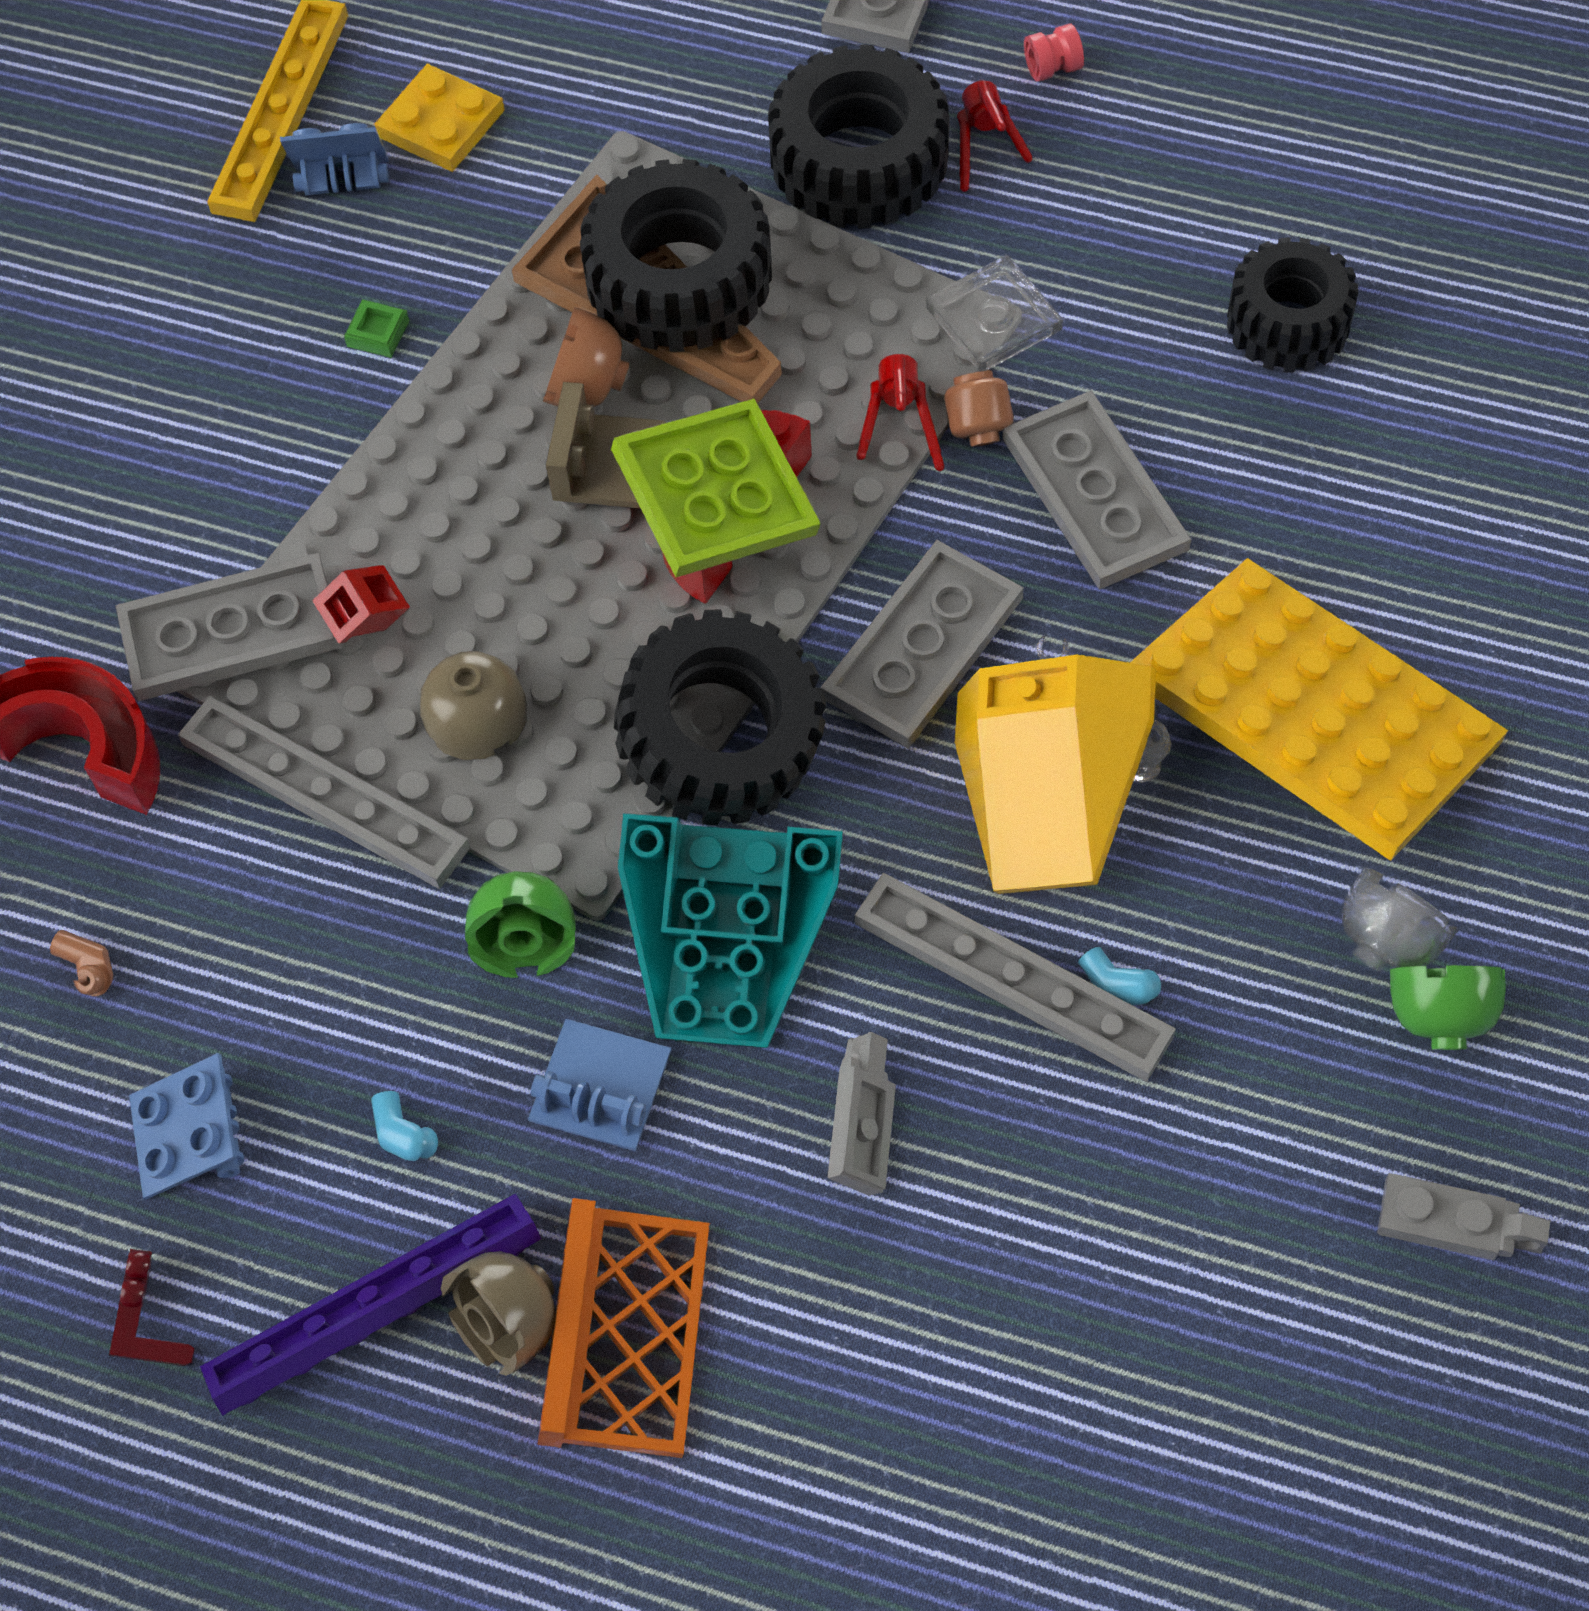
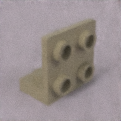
M563 382L546 461L552 500L640 508L611 451L613 440L615 437L665 424L666 422L663 420L594 414V406L586 403L584 385L582 383Z

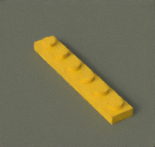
M300 0L207 200L211 214L256 222L286 156V151L280 142V137L293 136L292 133L300 125L348 19L345 3L329 0Z

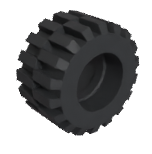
M1290 237L1279 238L1278 244L1275 245L1269 241L1259 245L1258 252L1250 250L1244 256L1243 264L1239 263L1235 270L1227 313V329L1229 334L1234 335L1233 344L1238 350L1246 349L1245 357L1252 362L1259 359L1263 361V367L1273 370L1274 366L1283 367V372L1294 373L1296 367H1302L1305 372L1314 370L1317 362L1325 365L1333 360L1334 353L1341 352L1345 346L1346 338L1349 336L1357 303L1358 284L1354 283L1356 274L1353 268L1345 267L1346 259L1340 253L1332 255L1330 253L1331 247L1320 243L1319 246L1310 244L1311 239L1300 238L1299 242H1291ZM1290 301L1299 303L1307 308H1288L1277 302Z

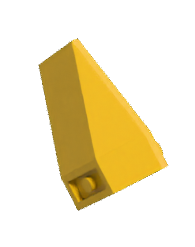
M1076 654L979 668L957 693L955 746L994 892L1004 894L1098 885L1154 723L1156 669L1152 666Z

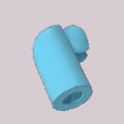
M1095 947L1087 951L1078 961V964L1093 985L1131 1005L1146 1004L1156 998L1161 991V980L1154 971L1149 969L1115 968L1101 947Z
M385 1091L372 1096L371 1102L377 1138L380 1146L385 1151L409 1161H416L419 1157L428 1159L434 1155L438 1147L437 1134L429 1127L420 1128L419 1125L403 1119L399 1093Z

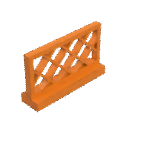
M572 1198L537 1445L561 1448L562 1443L682 1458L685 1448L710 1223L595 1208L596 1201ZM604 1226L628 1229L640 1246L616 1263L601 1244ZM643 1231L655 1232L656 1234L649 1239ZM670 1235L695 1238L693 1258L677 1270L671 1267L655 1247ZM647 1253L666 1278L642 1295L623 1270ZM600 1258L608 1270L597 1277ZM691 1271L690 1286L688 1288L681 1277ZM615 1277L634 1302L609 1320L595 1303L594 1296L597 1289ZM673 1285L686 1301L687 1313L668 1328L648 1302ZM640 1309L660 1335L635 1353L615 1327ZM593 1316L601 1327L590 1334ZM685 1327L682 1346L674 1335ZM607 1334L627 1360L601 1378L586 1357L588 1348ZM666 1342L681 1360L680 1372L661 1386L641 1360ZM633 1367L653 1393L628 1412L608 1385ZM585 1373L594 1385L582 1393ZM678 1385L675 1404L667 1393ZM599 1392L619 1416V1419L604 1431L577 1428L580 1406ZM659 1400L674 1419L672 1440L647 1437L634 1418ZM626 1425L633 1435L616 1432Z

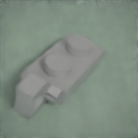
M873 1032L848 1039L845 1057L839 1070L827 1177L868 1196L883 1193V1190L886 1188L896 1084L888 1081V1075L884 1072L888 1039Z
M1388 1173L1385 1179L1377 1234L1494 1261L1497 1256L1512 1257L1514 1248L1541 1254L1548 1244L1551 1221L1519 1213L1520 1204L1506 1201V1198Z

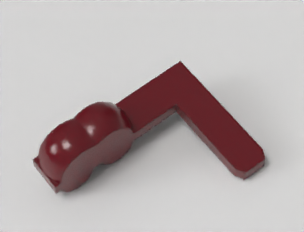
M130 1249L109 1356L179 1366L191 1365L194 1347L190 1344L136 1337L149 1280L152 1252Z

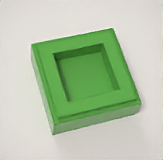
M362 299L344 335L347 347L392 358L410 321L407 310Z

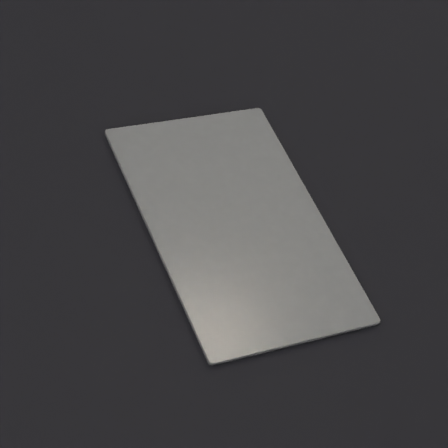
M625 131L616 132L261 566L264 567L319 552L327 584L329 585L344 570L384 565L410 608L385 631L353 636L346 643H342L343 648L177 691L200 705L205 702L209 695L465 836L470 844L468 852L507 873L513 871L533 872L548 877L565 892L574 910L595 921L603 920L623 894L618 872L623 813L676 817L672 815L674 809L672 804L663 800L657 806L645 797L648 785L645 782L634 785L626 773L629 759L623 760L619 758L615 745L618 731L614 729V713L624 674L628 671L631 657L637 648L647 645L649 635L661 625L667 626L671 631L676 617L691 613L695 620L702 619L704 610L721 609L722 617L734 618L736 611L751 614L750 622L763 627L765 622L768 621L780 628L778 637L783 641L787 642L790 638H793L798 643L930 455L915 400L906 406L904 411H898L896 407L889 406L884 400H881L866 458L864 460L857 459L856 454L870 401V384L873 381L879 380L880 361L892 354L909 355L918 363V380L926 385V400L939 442L949 428L944 395L947 389L954 386L953 378L989 370L1021 325L1022 318L1021 312L1010 305L820 219H815L800 210L748 187V191L751 190L757 194L763 204V212L768 216L772 281L769 283L770 292L766 302L760 308L758 307V314L746 327L781 362L782 375L760 400L758 406L760 410H779L810 421L812 457L797 479L821 525L815 536L733 560L732 569L709 601L704 604L687 593L669 573L664 563L660 546L641 508L552 500L546 461L558 407L543 402L572 312L515 283L512 274V268L596 174L606 184H609L618 176L621 179L628 177V171L640 165H643L644 169L655 166V161L669 159L670 164H682L683 159H685ZM676 242L666 244L687 267L701 263L715 253L713 250L695 243ZM621 339L623 343L621 360L630 363L621 391L611 389L604 402L594 407V414L663 420L668 423L740 403L741 401ZM480 651L500 658L514 670L525 692L527 722L519 738L511 745L507 741L502 747L494 749L495 755L486 759L462 760L444 754L436 746L435 741L427 734L420 715L421 688L429 672L443 659L459 652ZM704 683L688 687L677 693L670 702V710L677 726L690 740L706 749L722 752L755 703L744 693L732 687L716 683Z

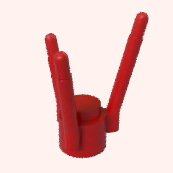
M982 80L966 87L962 93V102L965 109L957 113L960 125V190L963 192L969 189L970 127L972 126L980 131H990L994 128H997L1000 132L1006 130L1024 161L1030 163L1033 160V156L1027 148L1025 141L1010 118L1007 106L1002 104L996 85L990 81Z
M892 354L886 356L879 363V380L873 381L870 384V401L856 457L858 460L866 458L881 400H884L889 406L896 407L898 411H904L906 406L915 400L934 467L937 471H943L945 466L926 400V385L918 380V363L909 355Z

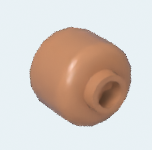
M992 370L969 373L953 378L954 386L947 389L944 395L951 434L956 438H969L971 447L1000 442L999 432L1012 424L1014 420L1006 381L1001 378H993Z

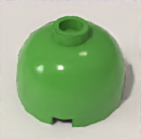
M518 871L497 875L485 882L468 904L465 922V941L468 944V954L471 960L485 971L503 977L518 978L515 968L538 965L536 976L547 974L563 965L574 952L576 925L573 908L565 892L548 877L533 872Z
M1446 965V968L1427 969V966L1390 969V992L1394 1012L1401 1025L1412 1035L1430 1038L1432 1050H1466V1039L1485 1035L1497 1024L1504 1009L1506 993L1505 969L1465 965Z

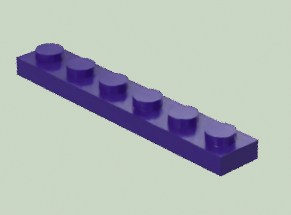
M515 1193L201 1365L200 1368L207 1387L221 1415L223 1416L239 1406L254 1402L261 1394L294 1376L308 1372L315 1364L342 1349L359 1344L371 1333L400 1317L413 1314L422 1305L442 1295L441 1285L443 1276L461 1264L487 1252L502 1251L518 1256L525 1248L542 1239L532 1218Z

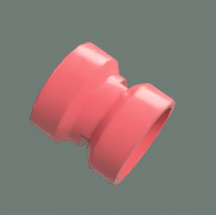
M1072 23L1056 27L1053 34L1045 35L1042 32L1028 35L1024 39L1026 63L1036 82L1052 78L1056 71L1063 70L1066 73L1080 70L1084 66L1082 42Z

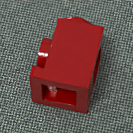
M384 565L344 570L312 600L339 644L346 643L353 636L385 631L410 608Z

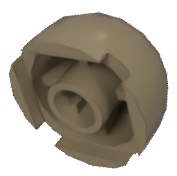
M480 651L459 652L446 657L429 672L421 688L420 715L427 734L435 741L436 746L444 754L462 760L486 759L495 755L494 749L502 747L507 741L511 745L519 738L527 722V700L514 670L500 658Z
M502 1251L487 1252L461 1264L443 1276L441 1285L442 1296L444 1297L452 1291L457 1307L448 1312L451 1322L467 1347L483 1364L489 1366L497 1360L504 1365L499 1374L507 1376L530 1362L545 1348L555 1325V1306L552 1298L554 1286L548 1274L540 1266H532L524 1259Z

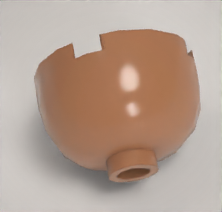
M574 306L543 402L558 407L563 382L582 383L584 385L586 403L594 407L604 402L611 389L621 391L630 363L621 360L623 343L618 331L607 320L592 312Z

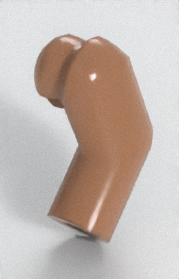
M58 931L52 939L50 953L76 964L78 980H75L74 984L77 990L82 994L99 996L105 993L113 981V970L107 948L68 931Z

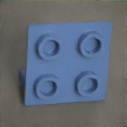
M350 123L341 126L340 131L321 133L320 130L315 128H303L292 133L293 136L280 137L283 148L295 170L299 172L293 173L295 192L304 191L305 196L329 193L328 168L333 193H339L338 167H343L347 191H353L351 166H354L357 190L381 188V183L389 182L388 165L384 163L389 162V157L376 127H368V125L363 123Z
M565 1019L545 1075L537 1074L533 1080L531 1096L536 1097L528 1121L636 1152L672 1048Z
M216 1053L129 1095L143 1199L147 1200L212 1169L217 1171L219 1178H231L240 1173L239 1166L244 1163V1154L239 1151L238 1138L234 1137L240 1128L239 1123L233 1120L237 1116L236 1106L232 1105L230 1087L232 1086V1077L225 1073L221 1054Z

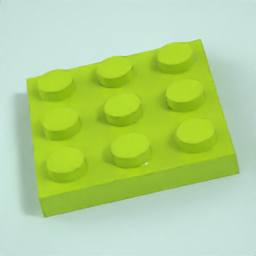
M755 398L618 436L613 440L611 451L676 578L812 537L818 533L821 523Z

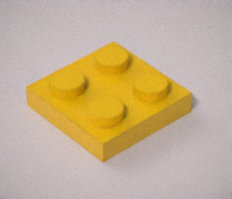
M427 63L375 122L374 126L381 139L453 172L502 115L505 109L502 97Z

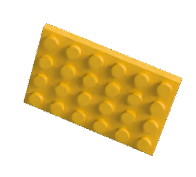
M1248 558L1130 662L1152 666L1156 669L1155 698L1390 861L1502 744L1508 732L1507 729Z

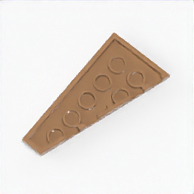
M597 174L512 268L515 283L570 312H573L575 306L596 315L597 309L591 306L587 294L580 249V228L583 218L589 213L588 207L599 193L605 195L607 184ZM666 244L652 249L639 259V261L647 265L662 269L687 268ZM738 325L739 332L727 340L723 341L719 337L713 340L711 347L700 350L695 345L684 347V352H670L669 347L658 346L656 351L642 347L640 340L636 338L633 342H629L741 402L755 398L758 404L782 375L781 362L743 325Z

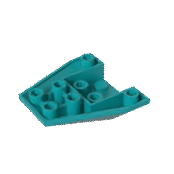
M623 813L618 872L657 1039L757 1048L769 1047L838 889L843 831L787 827V833L694 826L682 825L676 817Z

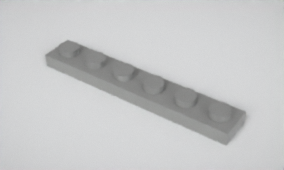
M210 695L178 734L183 746L438 889L443 886L470 849L468 838Z
M884 872L855 914V925L1145 1082H1148L1174 1038L1176 1028Z

